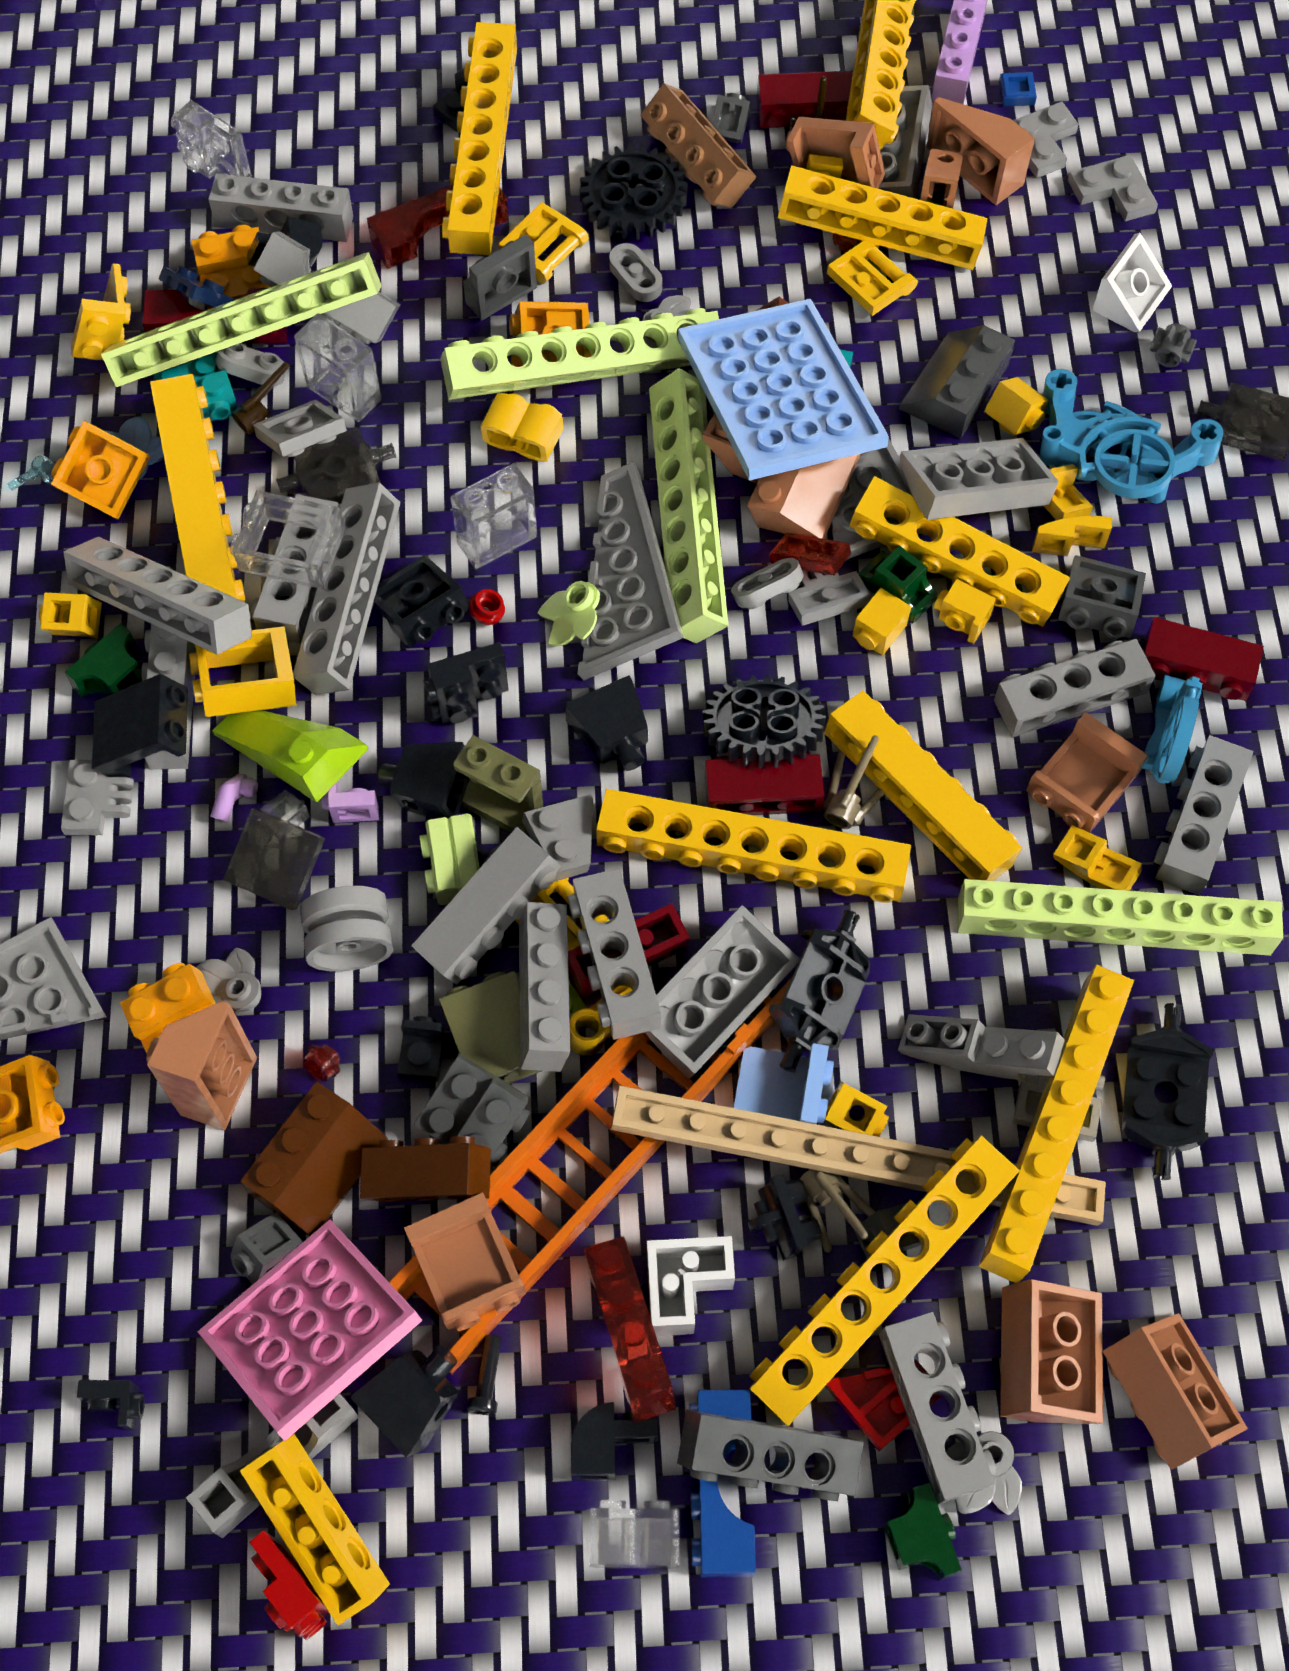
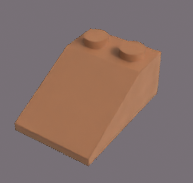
M938 97L934 100L926 148L929 151L931 149H949L953 152L961 153L963 160L960 176L993 204L998 205L1024 185L1035 138L1010 118Z

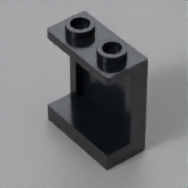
M158 674L95 701L91 769L108 777L130 778L132 762L160 751H167L177 757L185 755L188 688L163 674Z

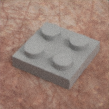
M316 399L253 424L256 437L282 457L297 456L304 452V448L316 443H329L336 439V435L347 431L343 417Z

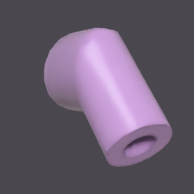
M237 774L222 783L218 788L210 817L229 822L234 802L242 796L253 798L258 790L256 779L247 778L246 774Z

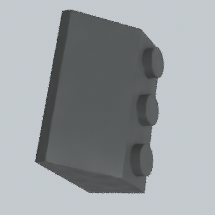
M985 325L948 332L901 402L899 409L961 439L1009 366L1015 340Z

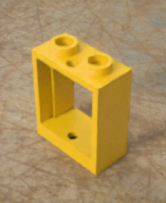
M285 626L251 630L252 638L218 655L195 645L196 652L189 653L192 676L199 675L200 679L192 680L195 703L203 702L205 717L296 706L294 677ZM266 661L274 662L276 678L215 686L210 685L208 668Z

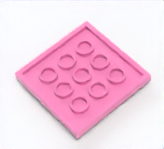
M330 1219L197 1332L274 1430L286 1441L415 1328L422 1319Z

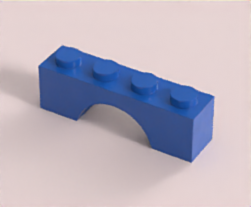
M698 1390L697 1403H689V1410L751 1420L750 1390ZM730 1440L725 1445L723 1450L724 1458L735 1449L734 1440ZM718 1476L717 1482L699 1479V1492H691V1520H700V1538H692V1566H701V1578L754 1577L756 1574L754 1525L739 1519L727 1508L719 1492Z

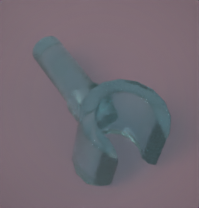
M39 455L32 461L31 469L7 484L11 491L38 476L45 482H51L54 479L51 473L55 464L48 457Z

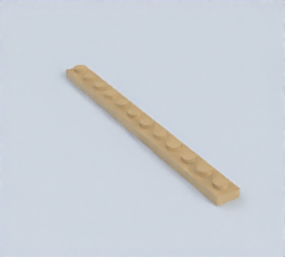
M620 1085L611 1130L923 1192L926 1191L922 1186L938 1169L945 1174L956 1162L950 1157L953 1151ZM959 1172L956 1177V1185L962 1193L973 1194L976 1191L977 1181L971 1173ZM1065 1174L1050 1217L1096 1226L1100 1225L1103 1222L1106 1182ZM1009 1183L989 1205L1001 1207Z

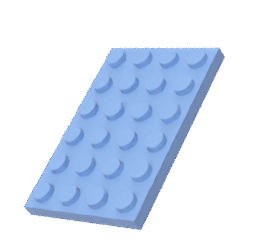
M811 299L678 329V340L749 481L888 447L889 436Z

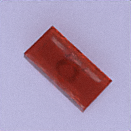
M786 533L769 556L771 564L782 559L795 558L798 560L802 570L834 576L851 555L850 544L846 542Z

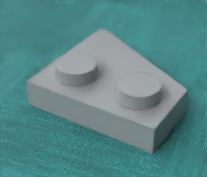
M591 794L524 812L522 822L530 838L562 866L557 871L553 882L583 874L589 870L591 864L593 797Z

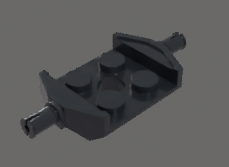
M844 910L843 917L835 931L818 929L802 931L801 937L807 939L808 942L781 1004L771 1005L769 1008L774 1021L783 1036L788 1040V1047L779 1064L785 1071L795 1073L803 1051H810L813 1043L829 1046L828 1050H838L870 973V959L855 944L856 939L852 937L856 924L860 919V916L856 915L854 911ZM827 980L831 982L833 990L831 999H828L825 994L824 987Z
M1174 1003L1164 1005V1027L1160 1030L1132 1037L1128 1043L1122 1132L1131 1141L1150 1149L1151 1154L1155 1155L1153 1178L1158 1180L1160 1176H1162L1161 1180L1171 1179V1159L1174 1153L1191 1150L1203 1145L1208 1140L1209 1134L1205 1132L1209 1060L1213 1056V1049L1182 1031L1180 1028L1182 1006L1176 1004L1174 1007ZM1161 1085L1170 1088L1174 1093V1102L1171 1104L1160 1102L1155 1097L1154 1088Z

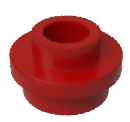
M484 589L475 593L468 604L470 607L469 613L472 618L484 625L498 623L505 613L503 598L499 593L491 589Z

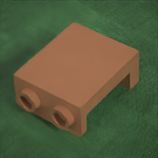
M798 117L792 131H789L787 134L786 149L790 152L793 166L806 169L809 154L842 158L843 170L840 179L855 181L859 184L879 189L885 176L874 123Z
M1085 712L1077 721L1072 734L1040 771L1037 770L1032 775L1026 791L1031 794L1034 801L1039 805L1049 807L1061 815L1065 823L1070 827L1073 825L1090 833L1140 773L1148 755Z
M483 1192L404 1227L447 1330L456 1327L457 1331L468 1329L481 1321L480 1315L496 1309L497 1313L507 1311L521 1302L519 1297L526 1295L524 1284L518 1275Z

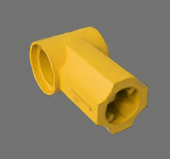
M618 986L613 990L618 995H626L632 991L628 986ZM602 999L589 1008L577 1010L570 1018V1048L576 1054L591 1056L601 1049L603 1042L612 1036L610 1026L602 1028L597 1003L603 1002ZM581 1027H590L595 1030L596 1034L591 1037H583L577 1033V1030Z

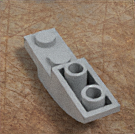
M909 1014L898 1051L913 1058L961 1071L1007 1079L1025 1080L1026 1074L1054 1077L1065 1039L1058 1032L985 1027L978 1019Z

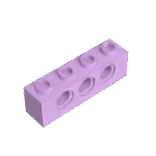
M988 0L953 1L935 74L931 97L933 104L934 100L938 97L964 104Z

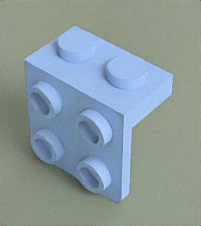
M813 1043L808 1057L801 1056L795 1073L785 1071L779 1066L785 1053L752 1046L745 1048L742 1055L733 1108L812 1124H824L828 1099L821 1098L823 1085H830L834 1061L827 1060L829 1046Z

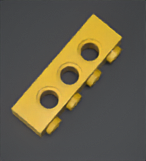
M295 1434L291 1435L286 1441H280L240 1470L337 1626L373 1603L390 1585Z

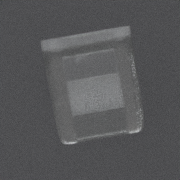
M287 790L282 791L255 812L259 819L279 840L310 818L307 807Z

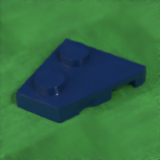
M180 265L177 271L163 266L158 278L175 290L185 292V296L213 307L235 300L223 293L224 286L206 278L202 283L197 280L198 273Z

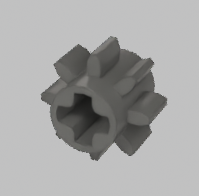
M1173 323L1168 325L1165 330L1160 327L1157 329L1150 351L1156 352L1155 359L1159 364L1165 367H1176L1181 361L1186 364L1189 362L1197 341L1190 339L1191 332L1186 326Z

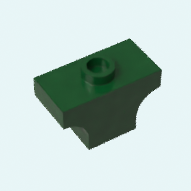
M898 546L891 554L881 551L858 573L866 588L872 593L876 594L882 588L910 605L911 610L908 621L912 624L937 599L938 593L931 587L926 577L927 566L901 546Z
M120 623L98 643L89 646L84 655L65 671L73 690L82 698L93 693L111 695L142 682V672L137 661L133 658L138 648L131 632Z
M930 1482L914 1487L908 1493L909 1508L907 1513L899 1518L888 1521L883 1526L898 1570L912 1565H923L933 1570L939 1581L957 1575L962 1569L951 1540L956 1539L952 1521L948 1513L941 1514Z

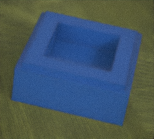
M1033 72L1000 74L999 87L1003 107L1035 105L1037 95Z

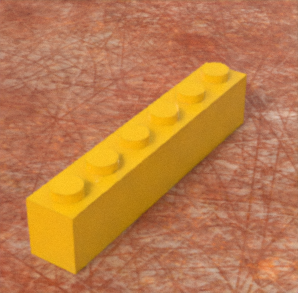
M862 690L830 713L824 734L856 766H858L872 736L876 735L879 737V741L864 774L878 788L882 789L883 793L969 879L994 881L1014 865L1023 848L1018 844L1016 837L1010 831L1003 829L991 817L988 809L981 803H977L964 790L958 779L950 776L938 765L935 757L930 752L923 750L911 738L908 730L904 726L898 725L885 712L880 702L872 699Z

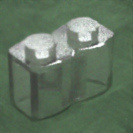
M601 1500L599 1508H591L589 1567L678 1569L679 1510L670 1509L669 1501H644L643 1509L626 1508V1501Z

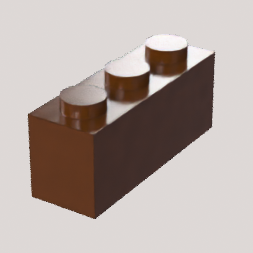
M469 1136L450 1137L449 1144H439V1139L416 1138L414 1139V1146H404V1141L380 1140L379 1147L362 1148L360 1199L378 1202L469 1199L482 1192L485 1198L489 1199L491 1148L475 1144V1138Z

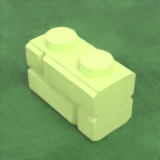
M470 814L427 820L425 822L427 834L420 835L423 858L430 857L432 866L431 870H425L428 894L436 893L437 902L440 905H448L480 869L473 821Z

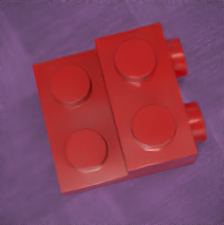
M263 1530L249 1543L257 1552L251 1560L267 1580L270 1579L272 1581L262 1591L270 1601L264 1606V1609L280 1629L283 1627L286 1632L293 1629L298 1637L302 1636L305 1640H308L327 1623L324 1616L329 1611L310 1581L280 1542Z

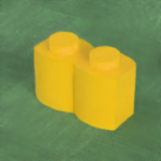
M497 393L480 426L482 439L487 444L506 451H516L522 456L541 462L548 461L564 429L562 414L555 407L549 404H529L523 397L515 393Z

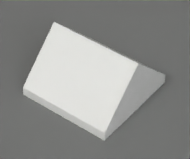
M1141 233L1134 234L1102 278L1092 310L1133 332L1141 331L1172 287Z

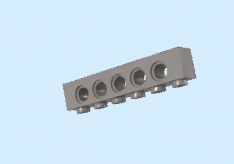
M380 482L345 489L293 671V677L315 695L350 690L373 600L401 503Z
M99 536L63 551L68 585L218 655L252 638L251 615L248 603Z

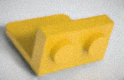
M112 264L103 301L81 300L71 343L72 357L103 360L101 354L110 345L124 340L123 324H129L131 309L130 303H125L124 301L127 295L128 283L127 277L121 275L120 264Z

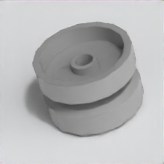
M367 886L329 888L314 893L302 902L300 906L301 924L304 932L307 933L303 940L305 957L308 965L313 968L330 972L363 969L379 964L389 958L394 951L391 930L385 924L389 919L385 893L377 888Z

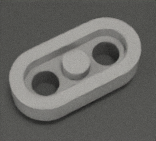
M623 243L615 246L609 255V267L612 274L634 299L641 302L657 299L662 292V275L636 245Z
M242 343L217 351L215 361L220 370H226L228 374L261 385L284 363L276 354L264 353L246 347ZM286 371L273 386L283 383Z
M786 558L742 578L734 584L731 592L739 607L756 609L762 606L766 600L780 593H789L795 590L803 579L804 574L797 559Z

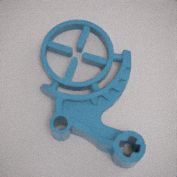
M1056 369L1048 373L1045 378L1043 396L1049 399L1044 411L1050 415V426L1046 427L1043 431L1039 458L1045 465L1052 466L1059 462L1068 465L1074 464L1078 468L1079 479L1086 478L1087 472L1094 471L1096 479L1105 489L1126 498L1150 497L1168 486L1175 468V455L1169 444L1157 435L1161 428V423L1132 414H1105L1087 420H1079L1073 416L1077 377L1074 373L1065 369ZM1102 439L1097 446L1094 462L1086 463L1085 456L1088 450ZM1132 442L1130 461L1137 463L1140 443L1157 450L1165 460L1142 458L1139 470L1165 475L1153 483L1136 485L1138 466L1131 464L1128 484L1119 482L1112 478L1103 467L1126 469L1129 457L1106 454L1104 452L1114 445Z
M1108 401L1104 404L1103 413L1087 410L1073 412V416L1079 420H1087L1105 414L1137 415L1123 406ZM1212 419L1198 420L1191 427L1190 434L1172 449L1175 455V468L1172 478L1190 471L1196 466H1208L1215 462L1223 438V428L1218 422ZM1102 439L1092 446L1091 456H1095V452L1098 446L1097 444L1100 443ZM1132 442L1120 443L1121 452L1119 455L1126 456L1127 449H1132ZM1140 443L1137 463L1130 462L1126 469L1118 472L1116 471L1119 468H1103L1115 480L1128 484L1131 464H1136L1138 466L1136 485H1146L1159 480L1165 474L1140 471V460L1142 458L1165 459L1157 450ZM1059 462V463H1057V464L1054 465V466H1055V467H1061V466H1066V465H1068V464H1064V463H1060V462ZM1094 471L1087 472L1086 478L1079 479L1077 472L1075 478L1084 481L1097 480ZM1169 484L1161 492L1146 497V499L1151 503L1158 504L1163 502L1167 496Z
M1164 675L1155 703V729L1146 745L1144 753L1148 757L1142 769L1151 771L1153 778L1160 783L1175 782L1181 772L1197 718L1199 698L1203 684L1199 682L1200 678L1192 676L1187 680Z

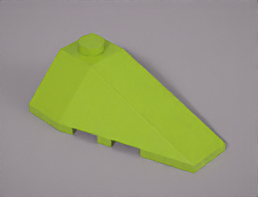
M263 710L228 714L212 730L215 736L316 803L369 749L365 743L341 728Z

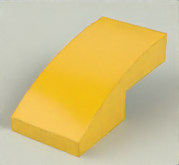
M1070 517L1038 527L1032 545V552L1068 556L1072 545L1105 549L1112 530V517Z
M1073 825L1053 854L1054 859L1099 889L1130 891L1142 872V863L1108 849L1107 840Z

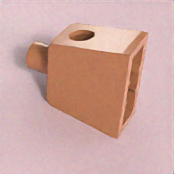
M949 149L930 150L920 200L932 203V195L941 194L944 196L943 204L939 205L953 209L963 160L961 153L953 152Z

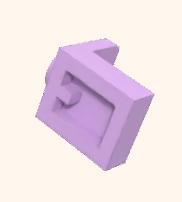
M337 781L322 797L323 810L330 811L333 823L379 820V805L375 790L368 791L363 788H353L340 793V785Z

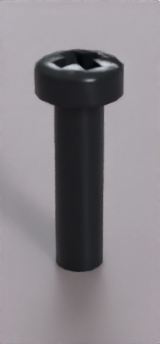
M496 1335L485 1336L476 1396L468 1399L467 1409L475 1414L494 1415L497 1413L498 1402L492 1400L502 1338Z

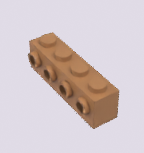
M663 83L640 114L649 125L647 131L666 145L665 152L669 154V157L682 164L685 168V176L703 189L701 194L705 200L714 206L720 204L733 208L757 176L683 90Z

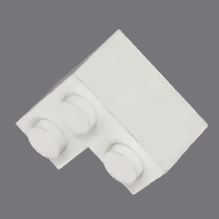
M732 1236L647 1241L651 1336L694 1334L693 1292L733 1290L735 1271Z

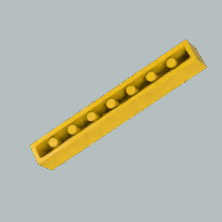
M193 374L150 381L186 576L241 601H246L242 580H235L233 570L240 568L235 546L229 547L227 536L233 535V529L229 514L222 513L221 504L227 503L223 482H216L215 472L221 471L216 449L210 450L208 440L215 439L210 417L204 418L202 409L208 408L204 386L197 387Z
M1096 964L1084 981L1063 1037L1065 1040L1054 1077H1048L1015 1166L1020 1171L1009 1182L978 1267L1014 1283H1019L1030 1271L1134 983L1133 979Z

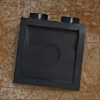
M426 555L378 584L373 600V607L388 621L391 630L409 648L417 642H428L433 637L434 632L447 623L455 624L459 622L470 608L461 586Z
M500 642L428 663L429 679L423 680L433 720L440 718L442 725L450 722L460 723L466 721L472 715L478 714L476 700L494 699L503 692L509 691L505 654Z

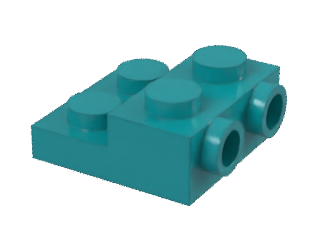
M217 352L153 374L155 381L193 374L197 387L204 386L208 408L202 409L204 418L210 417L211 421L224 420L232 416L231 413L238 408L226 370H220L216 365Z

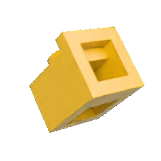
M956 579L949 591L946 589L941 591L934 609L940 611L939 620L955 631H962L968 634L967 641L974 644L991 617L996 598Z
M44 593L43 604L39 609L40 629L52 635L82 636L98 639L102 603L86 594Z
M840 1081L827 1105L825 1120L847 1131L879 1137L887 1124L889 1116L884 1114L887 1108L886 1105ZM855 1105H860L864 1110V1115L860 1120H852L850 1118L849 1111Z

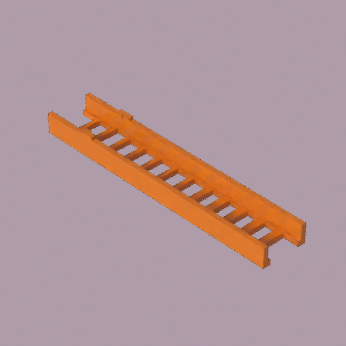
M792 977L773 998L768 995L760 1003L764 1008L748 1025L742 1023L735 1030V1038L729 1043L722 1054L716 1051L708 1059L712 1064L695 1083L648 1044L651 1039L645 1032L619 1038L491 1173L489 1199H486L490 1210L492 1211L502 1201L547 1242L531 1260L500 1232L514 1266L519 1273L518 1275L524 1284L526 1293L665 1142V1140L644 1137L640 1141L633 1134L611 1130L613 1117L594 1100L612 1081L618 1086L642 1090L622 1073V1070L640 1052L686 1091L681 1098L701 1102L742 1058L744 1049L753 1046L775 1022L769 1012V1008L771 1005L781 1004ZM585 1110L632 1149L630 1154L614 1171L567 1131ZM558 1139L605 1179L586 1201L539 1160ZM528 1171L575 1211L574 1215L561 1229L513 1188ZM414 1255L389 1283L406 1301L416 1293L441 1317L418 1259ZM512 1308L500 1313L493 1309L480 1316L481 1321L476 1325L462 1331H457L462 1337L449 1350L457 1359V1364L450 1371L451 1374L459 1368L485 1339V1336L490 1334Z

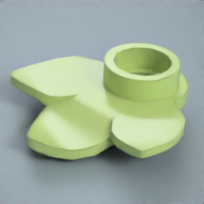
M577 581L571 584L566 591H558L553 594L539 609L538 614L554 621L548 641L551 646L565 645L573 640L575 635L579 639L584 640L594 629L597 620L595 608L599 603L600 593L592 583Z

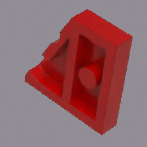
M914 1360L916 1368L921 1373L928 1374L917 1360ZM890 1367L868 1370L862 1374L840 1379L839 1377L833 1378L825 1385L826 1389L879 1452L910 1425ZM931 1396L929 1406L934 1405L942 1396Z

